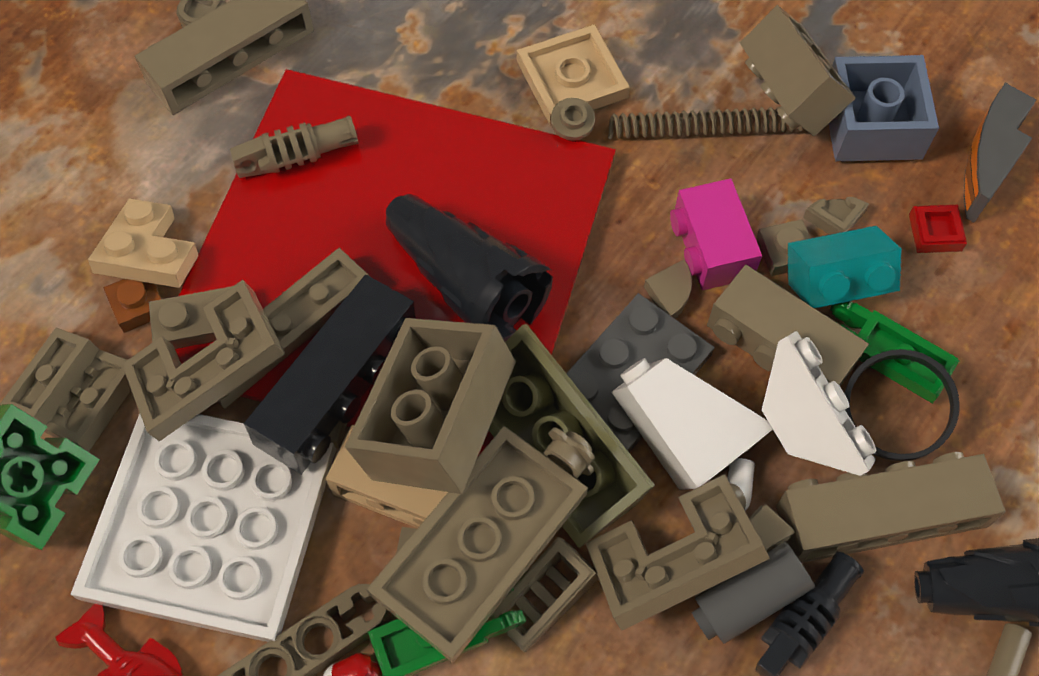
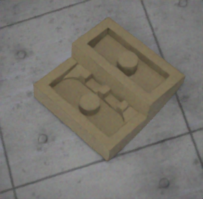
M55 328L0 405L13 404L48 426L45 433L55 438H67L89 452L131 391L122 366L127 359L100 350L87 338Z

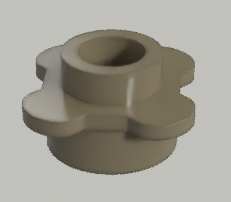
M552 428L549 432L552 442L543 455L575 479L581 473L591 475L594 468L590 463L595 457L589 443L574 432L568 431L565 434L557 428Z

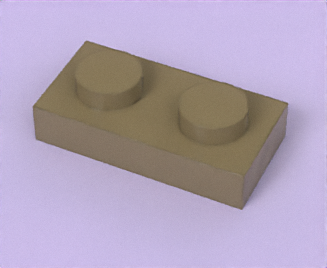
M231 287L150 301L152 343L163 336L175 349L216 341V336L203 307Z

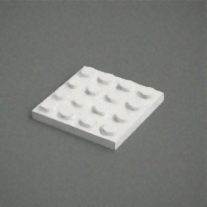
M139 413L70 595L77 600L260 641H275L276 636L281 634L327 483L325 478L332 466L336 453L334 443H330L327 452L317 463L311 462L301 475L254 446L244 423L198 414L159 442L147 433Z

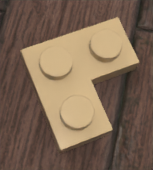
M128 199L88 258V262L94 274L180 288L199 255L195 242L164 237L175 219L171 205Z

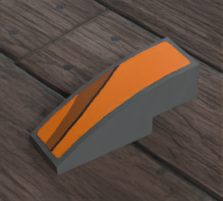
M1004 83L979 124L968 154L964 177V204L966 219L973 223L1032 140V137L1018 129L1037 100L1007 83Z

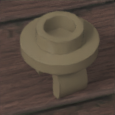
M566 98L558 102L553 108L551 125L556 135L567 140H580L588 136L593 130L595 113L586 101L579 98Z

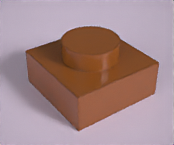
M122 279L103 287L118 325L124 333L150 322L149 302L162 299L156 284Z

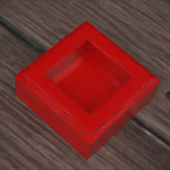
M958 204L912 207L909 218L917 253L963 251L967 245V240Z

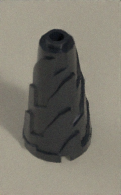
M416 195L398 196L388 205L386 209V225L408 255L416 262L421 274L442 293L446 304L465 323L495 325L504 342L517 331L513 326L521 318L529 325L532 324L544 307L552 288L553 276L546 271L551 270L549 267L516 246L502 242L471 222L465 223L448 211L437 209Z
M1039 538L1023 540V544L968 550L964 551L962 556L926 561L923 571H915L914 588L918 603H927L932 613L974 616V620L1029 622V626L1039 627Z

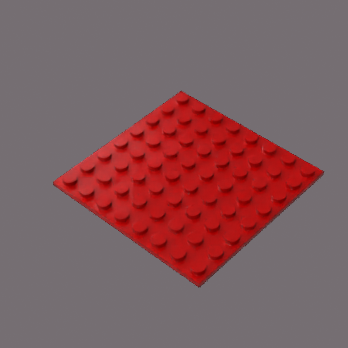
M286 69L253 139L262 136L261 134L268 133L269 137L275 136L274 131L279 129L281 133L288 132L286 127L293 126L294 130L300 129L299 124L304 122L306 124L310 123L311 127L351 116L359 144L320 154L321 158L317 159V162L311 163L310 159L304 160L305 165L298 166V163L291 164L292 169L286 170L285 166L280 167V172L275 174L266 173L240 178L236 173L179 296L231 287L244 280L254 290L264 309L320 262L340 248L371 278L413 300L416 319L465 323L446 304L442 293L421 274L416 262L399 244L386 225V209L390 202L398 196L413 194L439 210L450 212L467 224L469 222L475 224L502 242L516 246L537 258L551 269L546 271L553 276L552 288L541 312L531 325L521 318L513 327L518 330L522 325L527 324L552 355L616 149L580 140H567L559 135ZM316 334L240 397L262 402ZM213 342L175 350L181 364H183ZM371 384L361 397L360 407L355 416L347 423V427L355 426L374 385ZM489 430L478 456L494 439Z

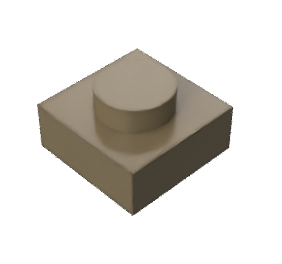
M803 219L759 229L756 239L771 276L788 273V243L811 239Z

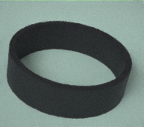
M897 349L876 354L862 363L851 376L845 390V396L849 402V408L845 409L855 425L850 411L851 391L858 377L872 365L890 359H906L924 365L938 376L946 388L949 397L950 415L944 432L934 444L919 452L897 454L876 447L874 455L892 461H909L930 454L946 442L958 421L960 402L952 377L936 360L920 352Z

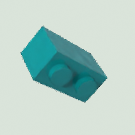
M878 226L788 243V285L802 301L813 308L900 291L902 248Z

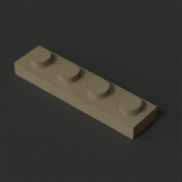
M338 248L267 305L263 310L285 354L217 402L224 409L316 334L363 276L368 274L344 251Z

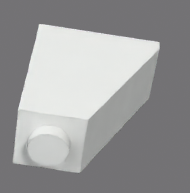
M645 358L636 362L620 375L624 383L612 391L616 400L679 490L696 489L704 485L773 430L768 420L667 358L650 364Z

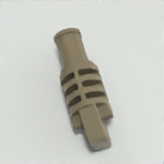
M351 116L311 127L310 123H300V129L294 130L293 126L286 127L288 131L286 133H281L280 129L275 130V136L269 137L268 133L261 134L262 136L230 148L233 164L238 176L243 178L266 173L275 174L280 172V167L285 166L286 170L292 169L291 164L298 163V166L305 165L304 160L310 159L311 163L317 162V159L321 158L320 154L359 144Z

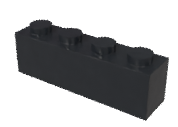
M365 274L244 422L252 444L301 475L311 462L317 463L321 460L331 443V437L328 435L339 421L346 424L355 416L360 407L361 397L371 384H375L405 318L416 319L414 301Z

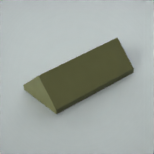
M527 324L522 325L505 342L516 363L489 431L495 437L505 426L542 454L552 442V438L549 436L552 428H557L565 434L568 431L574 432L589 443L595 457L590 463L594 471L591 475L581 473L577 478L578 481L588 487L587 495L562 525L578 548H580L637 506L655 485Z

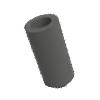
M786 541L767 552L770 557L769 560L729 578L695 597L700 607L691 613L708 640L718 635L723 644L815 588L809 574Z

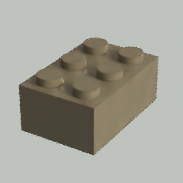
M405 318L345 445L347 451L371 480L463 494L516 363L496 326Z

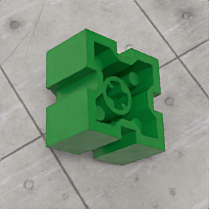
M1 404L0 533L22 546L42 550L65 515V512L55 507L63 493L78 495L100 459L67 438H45L43 440L41 436L48 426L13 404Z

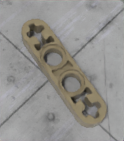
M357 584L276 636L275 641L270 640L218 676H243L245 674L246 676H258L261 664L271 657H279L285 660L287 665L286 676H315L370 638L368 634L370 630L386 624L389 611L377 602L372 608L375 617L365 622L359 616L347 623L346 626L353 634L344 639L339 625L331 617L339 612L342 620L345 621L357 612L354 605L357 600L363 598L367 604L376 601L366 590L370 584ZM320 626L329 628L333 633L331 648L320 655L308 653L304 646L307 633L311 629Z

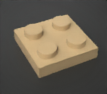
M595 24L517 50V63L549 125H551L553 108L563 99H582L595 110L629 97L630 87Z

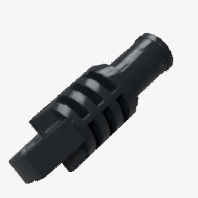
M837 551L827 567L815 580V588L783 608L761 637V640L770 647L756 665L755 671L761 676H779L789 662L799 669L802 668L840 618V607L838 605L857 579L863 575L864 570L856 560L843 552Z

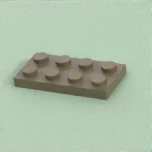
M504 426L476 459L463 494L448 492L366 590L372 598L454 663L587 495L588 487Z

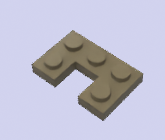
M241 280L203 307L217 340L186 362L181 364L174 346L161 336L122 364L146 431L159 442L285 354L254 290L244 280Z
M725 474L678 497L695 531L693 534L648 555L641 536L631 520L586 543L611 613L621 631L770 559Z

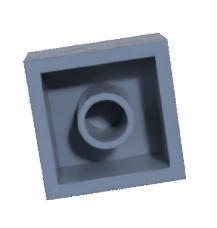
M924 55L835 57L832 66L856 97L829 123L835 161L923 160L939 129Z

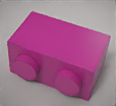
M732 178L679 190L675 209L670 211L671 226L674 234L677 237L682 236L686 247L684 259L690 269L691 276H697L701 290L730 284L745 264L757 271L762 254Z

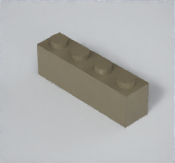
M230 0L156 44L149 46L134 57L147 85L170 113L175 115L314 32L306 0Z
M963 452L944 454L934 459L933 463L916 466L914 461L899 462L887 467L885 472L872 475L865 473L859 476L847 472L836 478L837 481L818 484L816 479L801 480L789 485L788 490L784 492L776 505L778 516L795 531V534L788 540L787 544L801 563L830 558L837 551L851 554L987 528L1006 512L985 455L964 457Z

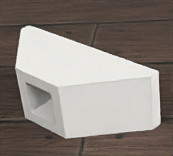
M795 331L778 342L762 412L787 454L861 476L869 472L876 461L872 455L876 452L875 444L867 430L862 425L855 427L845 409L849 408V402L841 387L835 381L828 383L818 366L823 363V360L814 343L808 337L802 339L798 331Z

